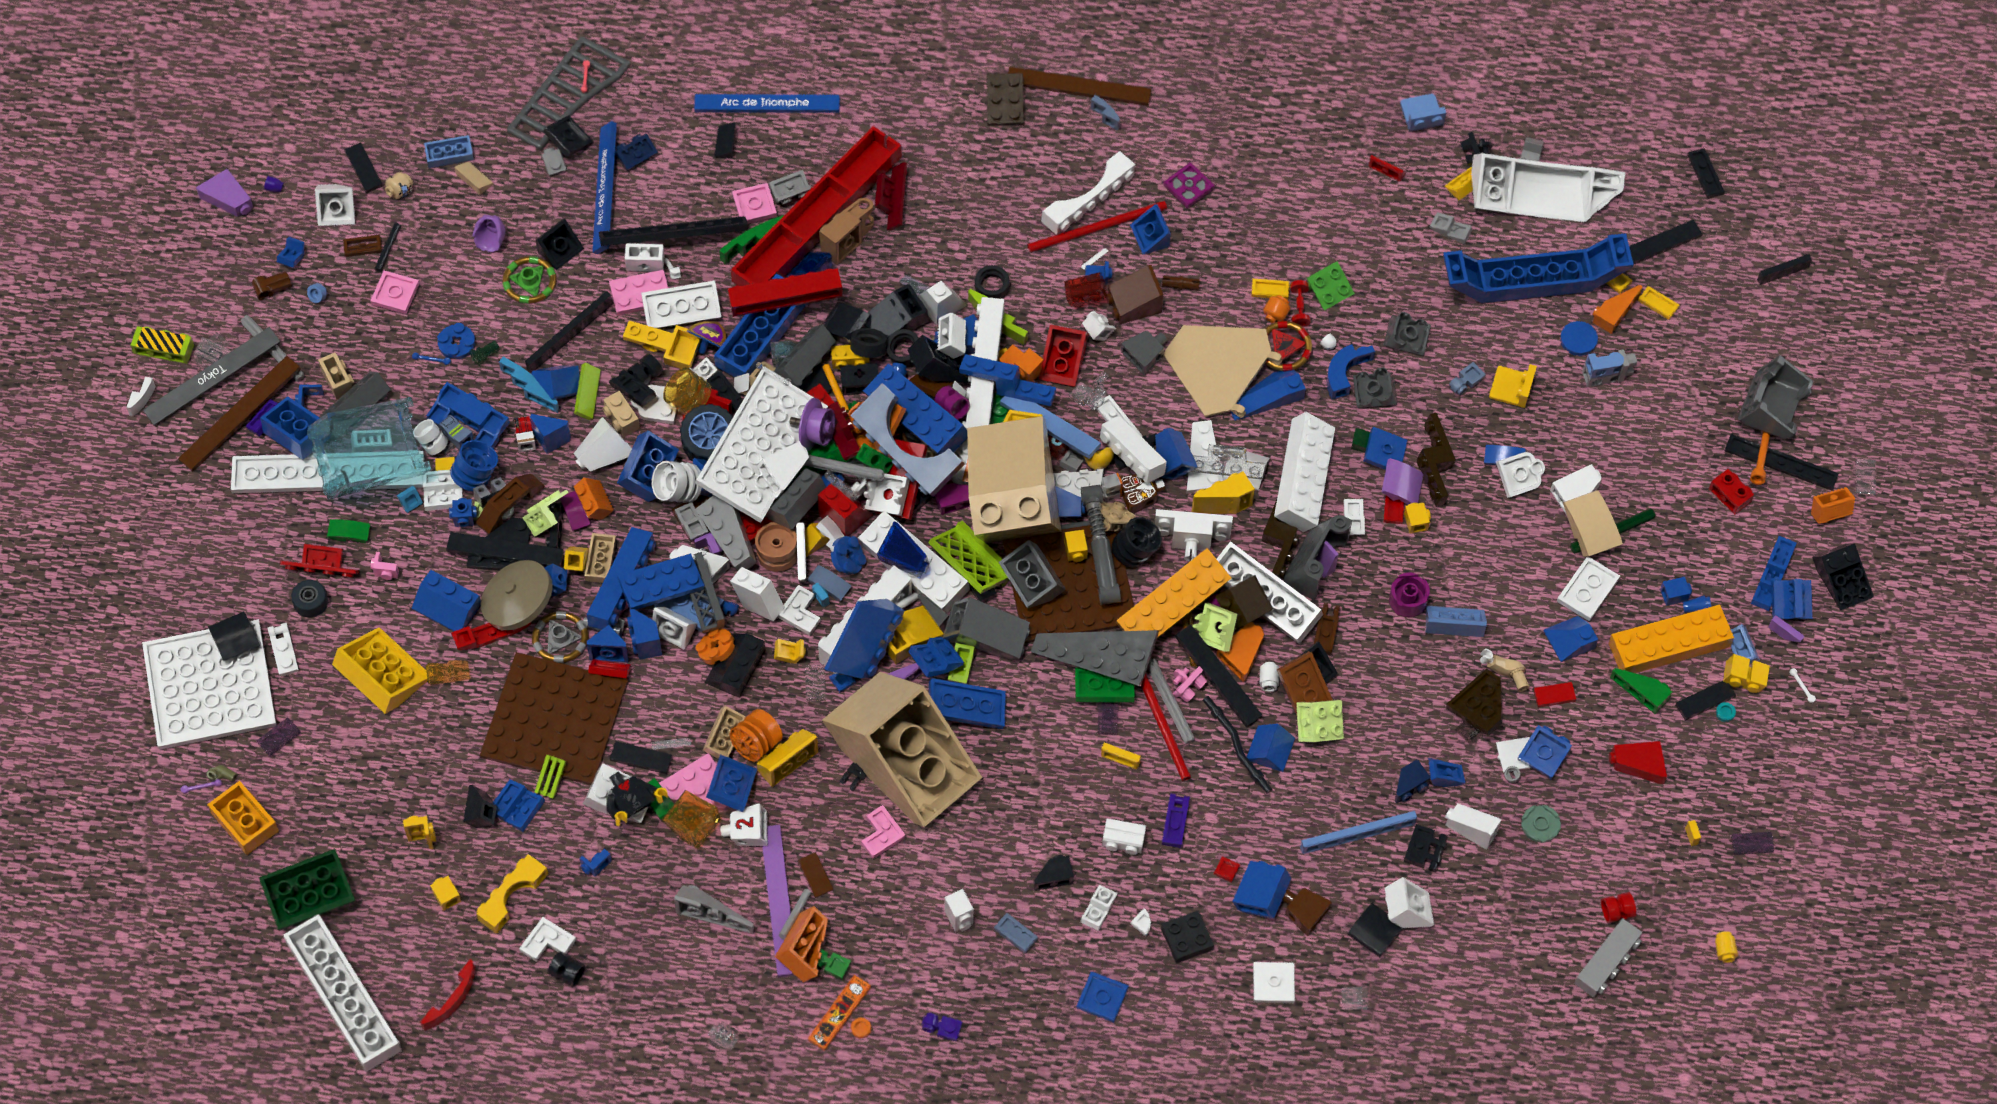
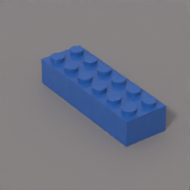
M776 273V275L773 277V279H782V278H784V277L778 275L777 273ZM806 304L744 315L715 353V367L733 377L747 373L750 376L766 359Z
M889 363L863 390L869 397L881 383L886 385L899 398L896 403L906 408L899 424L921 443L927 445L936 455L942 454L948 448L955 452L968 438L967 429L962 423Z

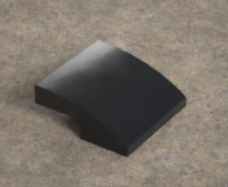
M244 611L208 626L223 662L260 646Z
M1371 903L1347 934L1381 957L1403 928L1392 923L1387 912Z

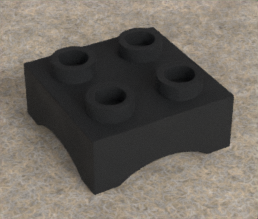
M1199 910L1161 923V931L1176 964L1194 956L1213 951L1214 944Z

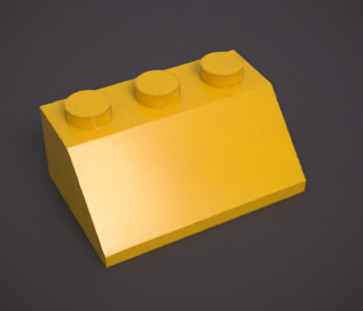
M804 729L794 732L786 742L778 744L773 749V752L762 756L758 760L757 771L771 787L775 786L818 753L817 736Z

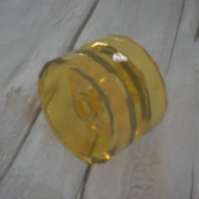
M685 367L674 373L668 380L663 392V399L667 404L676 408L685 416L693 408L706 404L711 393V385L693 370Z

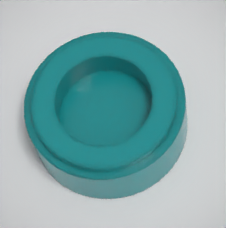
M1723 702L1717 706L1716 716L1720 721L1730 722L1734 719L1736 709L1732 704Z

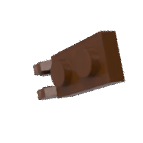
M1324 603L1322 609L1323 616L1318 621L1314 644L1320 642L1326 654L1331 655L1339 620L1340 606L1336 605L1334 607V616H1328L1326 613L1329 606L1328 603Z

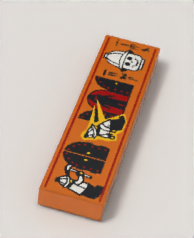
M854 975L810 1034L808 1041L825 1051L870 990L871 985Z

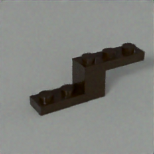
M1431 413L1425 421L1424 427L1430 436L1432 447L1421 450L1417 457V465L1422 470L1424 482L1430 490V497L1434 500L1436 507L1443 506L1449 496L1439 472L1450 470L1456 459L1437 413Z
M1276 500L1264 529L1261 542L1281 548L1272 573L1279 578H1284L1287 570L1284 566L1286 562L1290 563L1293 555L1291 551L1292 546H1297L1300 536L1297 535V527L1282 523L1280 519L1274 517Z

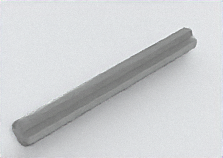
M246 315L241 319L242 325L253 336L263 331L250 316ZM278 346L268 351L278 363L287 356ZM300 370L293 378L299 382L305 376Z
M808 455L809 458L804 466L878 481L883 480L884 472L881 469Z
M1156 659L1149 660L1147 666L1149 673L1184 743L1193 742L1194 735Z

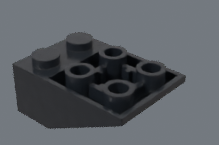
M907 284L890 293L867 313L870 315L865 326L883 332L888 339L897 330L907 329L912 331L928 323V310L911 285Z
M1855 543L1843 544L1812 557L1818 574L1840 611L1874 597Z

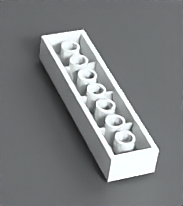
M319 914L283 935L288 947L365 1072L402 1051L396 1037Z

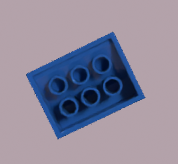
M888 599L857 601L824 669L861 679L874 676L880 660L886 654L885 649L888 643L894 638L896 627L902 622V615L905 610Z

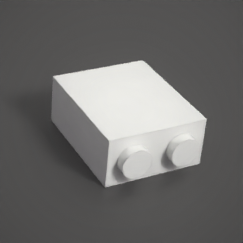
M743 567L731 579L730 582L738 598L747 610L774 621L784 609V605L770 579Z

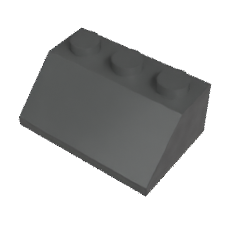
M804 469L787 486L781 496L772 503L765 518L792 530L818 500V494L826 488L820 474L809 469Z
M1027 540L999 562L1027 608L1049 602L1066 590L1039 546L1031 540Z

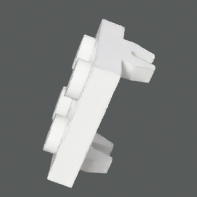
M884 474L881 481L871 479L865 485L868 488L867 491H864V496L867 498L865 509L881 513L885 511L888 514L902 516L910 479L890 474ZM887 489L893 491V497L889 500L884 498V492Z

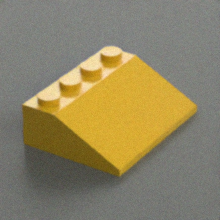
M380 627L338 648L332 663L342 675L385 714L399 707L432 677L428 671Z

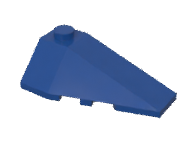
M1295 370L1277 371L1243 393L1236 404L1242 405L1245 408L1246 414L1243 418L1302 400L1304 399L1306 388L1299 373ZM1230 411L1234 421L1243 419Z

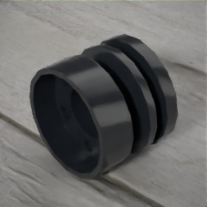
M1144 517L1130 519L1112 540L1113 554L1125 566L1140 567L1160 547L1162 541L1161 532L1151 520Z

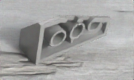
M682 885L675 895L676 914L751 934L754 933V924L696 886Z

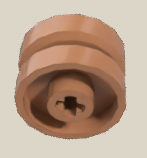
M771 522L764 525L757 532L755 546L757 559L761 566L767 570L779 572L791 568L798 559L797 535L794 529L791 530L778 523Z

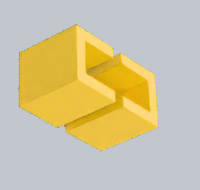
M1733 654L1726 660L1723 682L1729 683L1733 687L1743 686L1742 688L1747 689L1751 693L1760 692L1767 686L1770 665L1753 660L1752 666L1749 667L1750 659Z

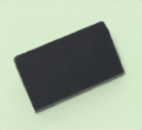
M736 122L718 126L714 158L733 159Z

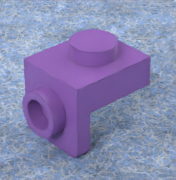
M712 533L694 539L696 549L708 546L710 553L721 556L720 552H723V549L715 541Z

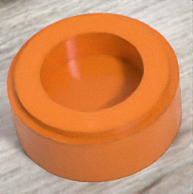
M857 1018L851 1024V1033L856 1038H866L871 1032V1024L865 1018Z

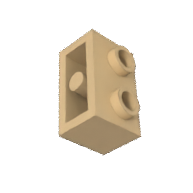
M335 352L318 361L321 371L337 400L352 388L354 381L350 374L347 375L344 361L339 360Z
M620 391L603 399L605 415L611 418L613 427L617 432L620 431L623 437L640 429L638 417Z

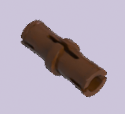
M1163 275L1162 287L1199 291L1200 279L1183 278L1181 275L1180 277Z

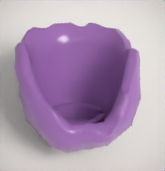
M496 215L482 216L476 222L472 234L476 247L488 252L499 250L505 237L506 229L500 217Z

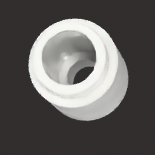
M1265 662L1260 666V686L1265 692H1274L1279 686V675L1277 672L1279 666L1274 662Z

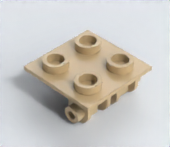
M1103 502L1101 504L1102 510L1100 512L1105 518L1104 522H1102L1104 523V531H1121L1130 519L1135 518V515L1129 512L1125 505L1120 502Z

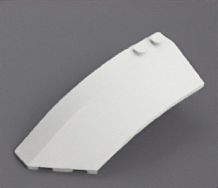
M1484 153L1473 155L1472 185L1474 208L1586 222L1595 212L1609 203L1613 197L1620 194L1624 188L1625 172L1538 162Z

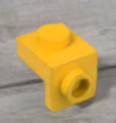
M782 639L775 641L774 659L788 663H797L805 656L804 640L800 639L796 643Z

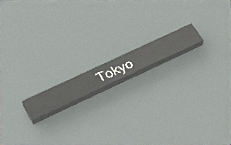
M269 326L143 409L144 413L154 426L280 344V340Z

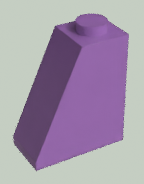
M228 169L196 187L200 199L237 217L248 214L253 208L251 198Z

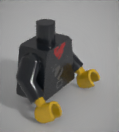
M616 772L609 777L614 787L607 793L606 811L615 820L616 826H620L621 822L625 821L627 823L628 818L649 807L654 802V798H657L658 803H662V796L668 798V793L665 788H657L641 779H637L635 776L624 780L620 772Z

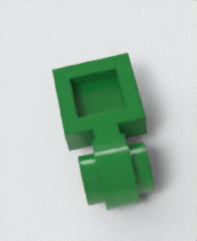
M820 949L821 959L818 960L817 968L821 969L822 966H825V973L843 980L851 960L834 952L828 958V952Z

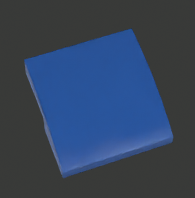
M943 637L929 638L927 644L911 646L908 651L926 677L950 672L964 663L950 642Z
M509 779L494 800L497 806L495 817L524 832L545 802V799L527 790L524 785Z

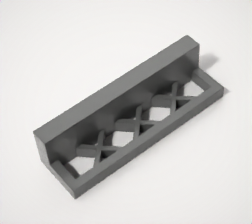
M699 552L694 554V562L703 581L704 589L701 593H690V597L702 633L725 627V620L703 554ZM700 599L709 602L706 610L698 607ZM708 615L714 618L715 624L705 626L703 621Z

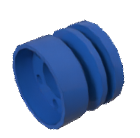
M478 440L466 441L462 444L450 469V475L454 483L468 491H474L473 488L482 484L486 487L498 463L497 453L485 442Z

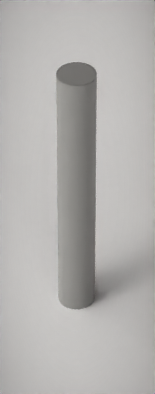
M804 889L779 933L781 939H785L811 895L810 890Z

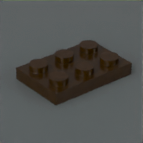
M1023 73L987 74L988 126L1024 125Z

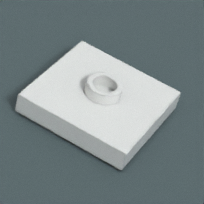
M1254 962V1002L1294 1003V963Z

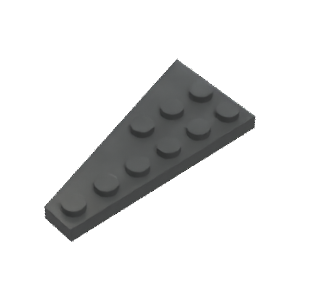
M1159 631L1037 633L1031 652L1141 687Z

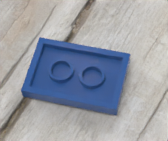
M720 755L706 798L743 812L757 769Z

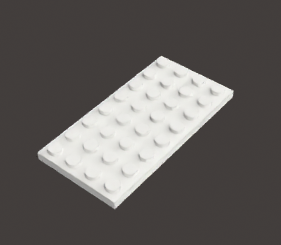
M763 367L696 479L695 484L761 523L776 496L760 473L757 465L762 458L799 442V426L791 425L789 421L791 417L801 418L806 404L814 397ZM821 402L822 408L828 407L827 405Z

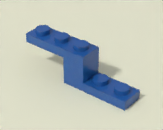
M965 354L959 368L961 374L996 381L997 395L1051 406L1057 392L1056 387L1020 380L1019 366Z

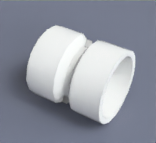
M431 419L420 422L413 431L414 437L422 444V447L429 455L440 453L448 444L446 436Z

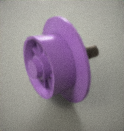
M812 398L806 404L801 418L791 417L789 423L799 426V441L809 451L815 444L822 446L829 444L835 429V414L832 409L822 408L819 399Z

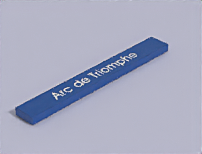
M695 94L694 112L839 113V95Z
M613 121L600 128L592 252L595 254H599L609 248V245H600L599 232L609 231L611 225L617 123Z

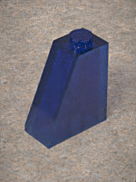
M894 521L877 553L878 559L890 566L894 565L906 573L921 578L922 574L928 571L930 565L927 555L898 522Z

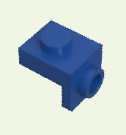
M288 237L286 239V247L277 256V262L294 268L304 256L305 243Z

